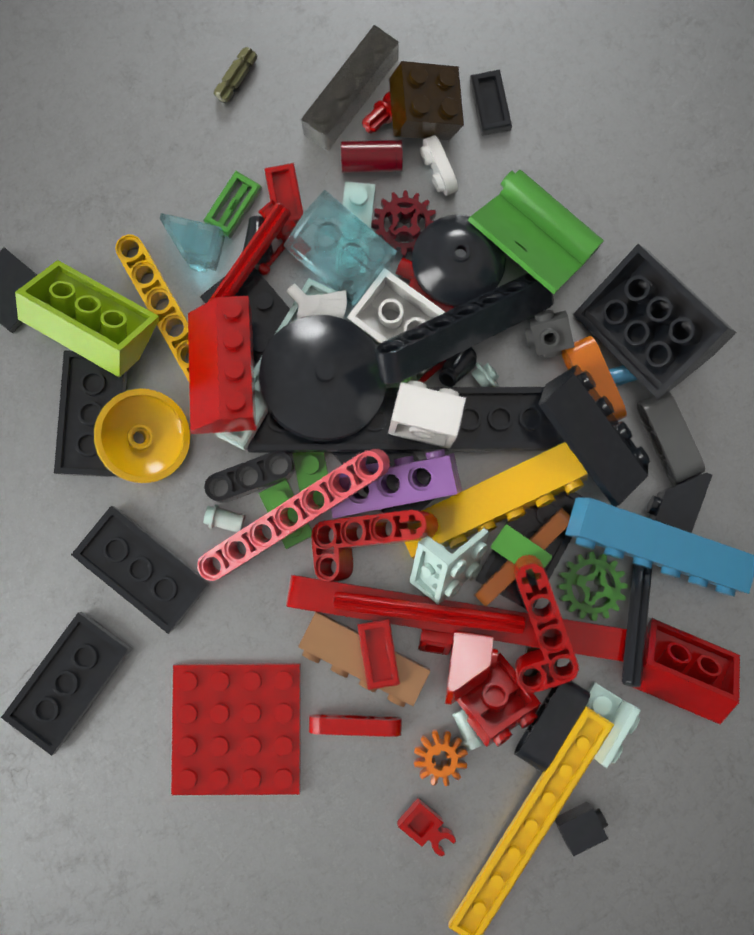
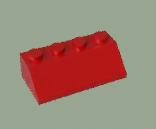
M249 296L216 297L188 313L191 434L256 431L252 312Z

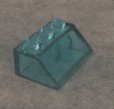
M325 189L303 213L283 245L286 250L327 285L336 290V292L346 290L347 302L353 307L360 301L382 270L390 267L397 253L391 245Z

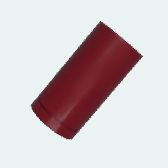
M402 140L341 141L342 173L402 172Z

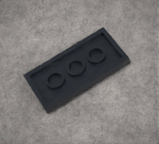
M64 350L54 474L119 478L108 470L98 456L94 444V427L97 417L106 403L118 394L126 391L127 371L119 378L76 352Z
M563 491L554 496L555 501L541 508L534 505L525 510L526 514L511 522L507 521L506 524L527 539H530L559 509L563 508L571 516L575 499L585 497L576 492L567 494L566 491ZM567 528L544 549L552 555L551 560L545 567L548 580L572 537L565 535ZM492 549L475 581L483 585L508 559ZM526 573L531 587L537 585L536 579ZM515 578L500 595L526 609ZM538 599L533 603V607H535Z
M115 506L109 507L71 554V556L167 634L174 630L210 585L208 581Z
M78 612L1 718L51 756L56 754L128 655L131 648L84 613Z

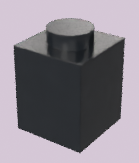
M588 802L557 816L555 819L561 836L573 857L608 840L604 828L608 827V823L600 808L594 810Z

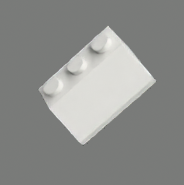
M384 268L347 316V319L364 330L376 341L382 343L445 313V311Z

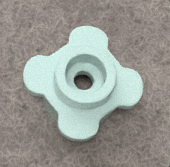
M477 362V368L471 372L477 382L482 387H499L500 385L496 381L499 375L489 363L484 366L482 363Z

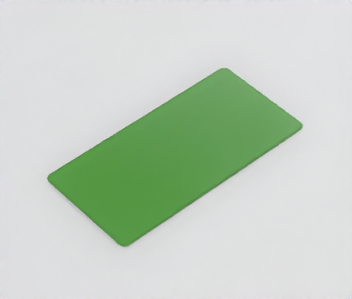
M507 524L490 546L513 564L523 555H533L540 559L545 569L552 558L551 554ZM532 569L526 570V573L535 578Z

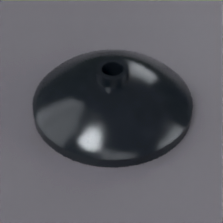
M449 215L430 223L418 236L412 253V269L421 289L435 301L453 307H458L496 289L500 284L506 266L505 252L468 221L470 218L468 215ZM462 249L466 252V256L458 257L455 251Z

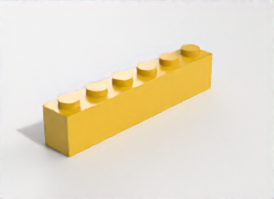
M566 442L422 511H428L437 518L438 530L432 539L445 548L450 546L451 549L464 545L468 541L467 537L481 531L483 528L491 532L497 528L496 523L508 519L509 522L517 520L526 514V509L537 505L538 508L544 507L555 501L554 496L563 491H566L567 494L578 491L585 486L583 482L588 480V473ZM422 523L408 524V529H417L422 526ZM419 541L405 542L413 559H415Z

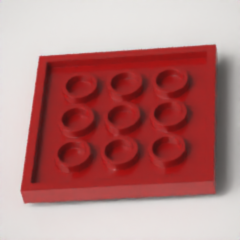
M301 663L174 664L171 795H300Z

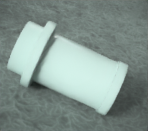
M215 504L214 507H207L203 524L209 525L210 529L215 526L239 532L242 530L245 514L220 509L219 505Z
M462 709L453 713L452 716L463 738L462 746H466L467 751L484 745L467 722L468 715Z

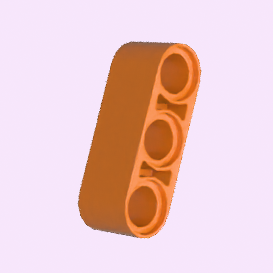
M588 336L575 341V347L562 350V358L567 370L577 364L582 371L587 370L596 383L594 388L600 397L606 396L611 402L615 418L617 420L626 418L627 412L624 402L596 340L592 336Z

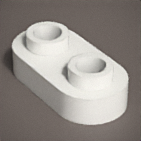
M434 135L424 139V147L420 148V153L425 165H431L434 172L432 180L437 192L442 191L445 196L457 192L458 184L455 174L438 137Z

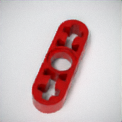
M309 715V733L319 735L396 737L402 735V718L394 716Z

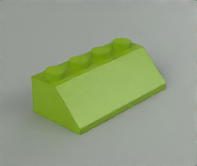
M59 260L55 261L15 292L18 320L119 378L140 359L159 321L158 315Z

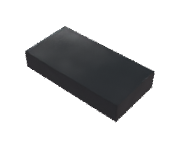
M500 69L471 75L470 84L481 135L510 131L512 123Z

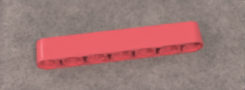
M371 449L358 454L203 554L198 561L199 574L208 581H214L244 565L384 476L390 467L388 455L380 449ZM369 456L374 457L378 461L379 468L376 473L370 472L366 467V460ZM342 473L348 475L351 479V488L349 490L343 489L339 483ZM315 491L323 494L325 499L323 507L318 506L314 502L313 494ZM289 508H293L297 512V523L292 522L288 518ZM264 524L269 526L272 531L271 539L266 538L262 532ZM238 541L245 545V555L239 552L237 548ZM214 557L220 561V571L213 565Z

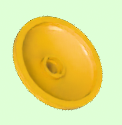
M132 389L118 394L102 408L94 427V444L99 458L113 474L134 483H151L168 477L182 464L189 449L190 429L183 411L171 398L151 389ZM136 432L141 433L144 437L143 442L140 444L134 441L133 436Z

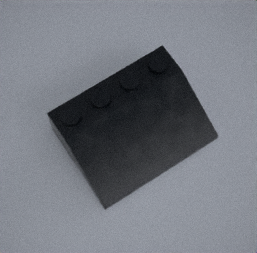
M637 244L573 314L657 399H661L707 362L737 333L661 261L640 244Z

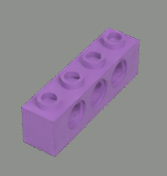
M440 449L425 453L426 459L414 461L413 455L394 459L395 465L390 466L384 476L368 485L369 493L367 497L361 496L358 492L331 509L333 518L458 494L462 491L455 454L445 455V450ZM373 463L366 465L370 472L376 473L379 464ZM419 468H425L430 472L431 481L428 485L418 481L417 471ZM342 473L339 483L343 489L349 490L351 488V479L348 475ZM389 474H393L399 479L400 487L397 491L391 490L387 486L386 479Z

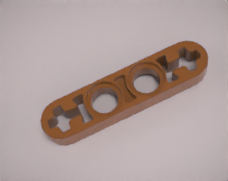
M563 508L559 509L529 540L544 550L567 528L570 515ZM509 560L474 594L485 607L516 578L514 574L515 564Z

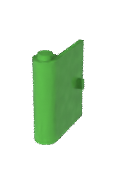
M521 169L516 173L510 171L500 184L503 187L500 194L471 215L468 221L552 294H555L592 257L604 240Z

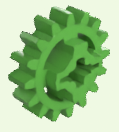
M588 552L586 560L581 554L575 555L576 564L570 561L565 562L569 570L568 572H559L558 575L564 579V583L558 584L557 588L565 592L559 598L560 601L570 602L566 609L568 612L578 609V618L584 619L588 613L591 621H597L598 613L607 619L609 618L608 609L620 610L616 601L626 600L627 597L621 594L620 590L627 588L628 584L620 583L619 578L625 575V571H615V567L618 564L616 560L606 563V554H600L596 559L594 552ZM592 565L588 573L583 575L576 573L582 567ZM606 572L610 576L612 587L609 586L605 578ZM594 580L598 590L590 592L586 582ZM572 585L576 586L579 593L578 601L573 594ZM602 597L608 599L602 605L592 607V605H595L596 600Z

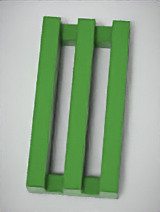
M235 170L204 218V223L214 227L216 231L222 232L231 239L262 191L261 185ZM239 181H241L243 183L242 186L229 203L227 209L221 216L220 220L216 221L215 218L217 217V215L225 205L226 201L238 185ZM251 187L252 189L250 190V192L242 202L241 206L231 219L230 223L226 227L225 225L228 222L229 218L241 202L242 198L244 197L248 189Z

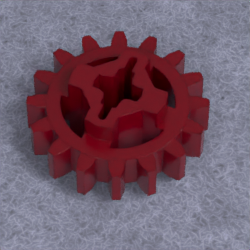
M404 190L403 196L398 198L396 193L393 192L391 193L390 202L383 198L381 200L382 209H374V216L377 219L372 220V228L376 229L373 233L374 240L382 239L380 249L384 250L389 247L391 257L396 252H401V257L406 258L407 252L413 253L415 242L421 233V228L418 226L420 220L423 218L426 228L436 218V210L428 211L430 205L428 199L422 203L419 202V193H416L413 198H409L408 191ZM386 218L392 224L387 232L384 228ZM400 222L404 224L401 228L399 227ZM409 222V223H410V228H408L407 226H405V224H407V223Z

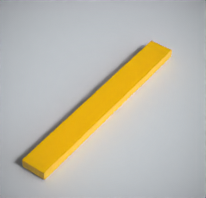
M585 706L553 761L542 772L448 922L450 929L459 935L484 934L614 727L613 722Z

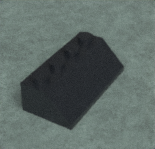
M577 364L545 384L539 407L610 504L617 507L648 477L650 458L641 446L638 448L631 440L633 437L626 423L623 421L619 423L613 415L614 408L606 396L600 397L595 390L596 383L587 370L582 371Z

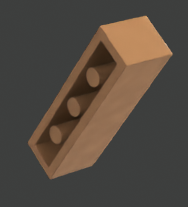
M315 612L298 646L304 650L302 655L316 663H319L322 659L332 664L330 670L342 677L347 678L351 674L361 679L359 685L368 690L358 631L323 613ZM395 651L400 685L377 689L388 693L387 699L404 708L406 703L414 706L431 671L428 667ZM371 689L369 691L376 693L377 689Z

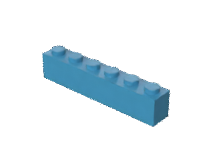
M592 498L575 499L565 535L576 538V545L593 550L595 545L605 548L604 554L623 559L624 555L633 557L632 563L649 569L652 568V565L661 567L660 573L675 578H680V574L689 576V583L706 588L708 583L715 585V591L724 595L734 597L736 592L749 594L754 578L753 554Z

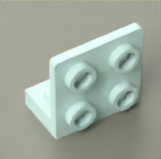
M483 528L453 554L429 536L422 538L417 545L409 582L436 604H440L447 597H454L466 580L472 581L482 569L480 562L488 549L486 542L489 531Z
M592 682L587 690L590 692V698L586 706L614 724V727L594 757L596 761L607 768L611 762L615 763L619 759L623 751L621 744L626 735L632 734L637 728L640 721L638 716L640 709L597 683Z

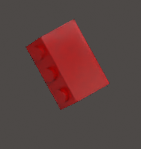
M651 618L646 631L642 685L633 688L717 724H721L740 703V655Z

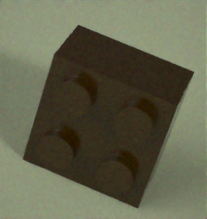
M401 61L389 78L394 137L426 139L436 135L439 140L450 141L464 126L459 66Z

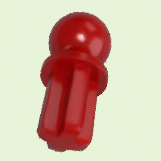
M390 91L383 96L382 101L379 100L374 104L373 110L362 120V126L369 134L376 132L385 123L389 124L392 122Z

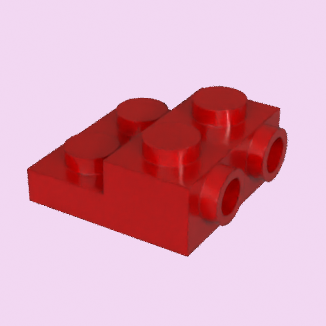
M501 653L498 654L496 669L490 668L487 680L457 700L468 715L467 722L486 747L492 743H495L497 747L501 746L513 735L511 730L520 725L524 729L537 719L535 713L541 704L534 693L521 689L518 684L516 671Z

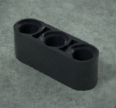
M270 452L210 475L205 481V493L216 502L227 503L290 479L294 474L295 465L291 457L285 452ZM277 459H285L288 463L287 470L282 474H274L272 471L273 462ZM250 469L256 470L258 473L257 481L253 485H245L243 474ZM220 480H226L228 491L223 496H216L214 485Z
M573 681L552 687L536 712L537 719L527 727L519 740L514 755L540 772H544L553 761L589 701L590 692Z

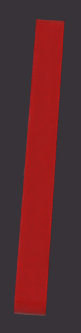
M291 575L286 607L370 621L389 619L390 624L450 634H454L456 630L493 636V641L540 648L530 617L526 612L485 607L445 599L440 604H436L523 616L525 618V629L522 634L339 610L333 608L335 592L428 604L436 603L427 596L334 581L327 582L321 579ZM562 618L575 654L624 662L627 629ZM555 628L548 629L543 636L547 638L555 637L559 630Z

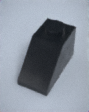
M700 474L658 492L657 496L653 495L646 510L650 514L648 518L692 533L712 474Z

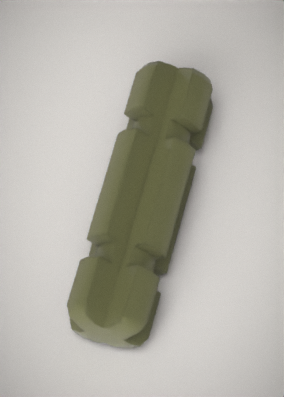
M249 47L241 49L237 55L238 59L233 61L223 76V82L219 83L214 90V95L224 103L230 100L234 94L233 90L239 87L249 72L248 67L253 66L257 60V54Z

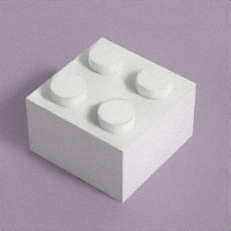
M412 380L407 383L401 382L388 434L450 449L458 435L466 398L460 397L457 391L441 388L439 391L427 389V385L422 382Z

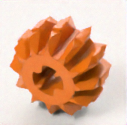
M432 730L434 740L430 742L423 735L420 739L426 748L420 746L414 748V753L421 756L414 760V766L418 768L424 767L419 773L422 779L432 774L430 778L431 785L436 786L439 777H442L444 786H449V775H452L456 780L461 778L456 768L467 769V763L459 758L468 755L466 748H458L462 743L460 737H456L449 742L451 738L449 730H445L442 739H439L437 730ZM441 751H445L448 760H442L440 764H436L433 755H439Z

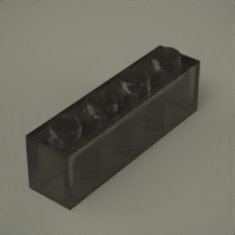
M373 25L301 118L303 133L306 137L328 152L398 61L399 41L376 25Z

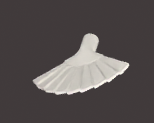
M294 283L286 291L298 304L297 319L311 315H330L342 319L344 317L347 305L346 290L322 295H306Z

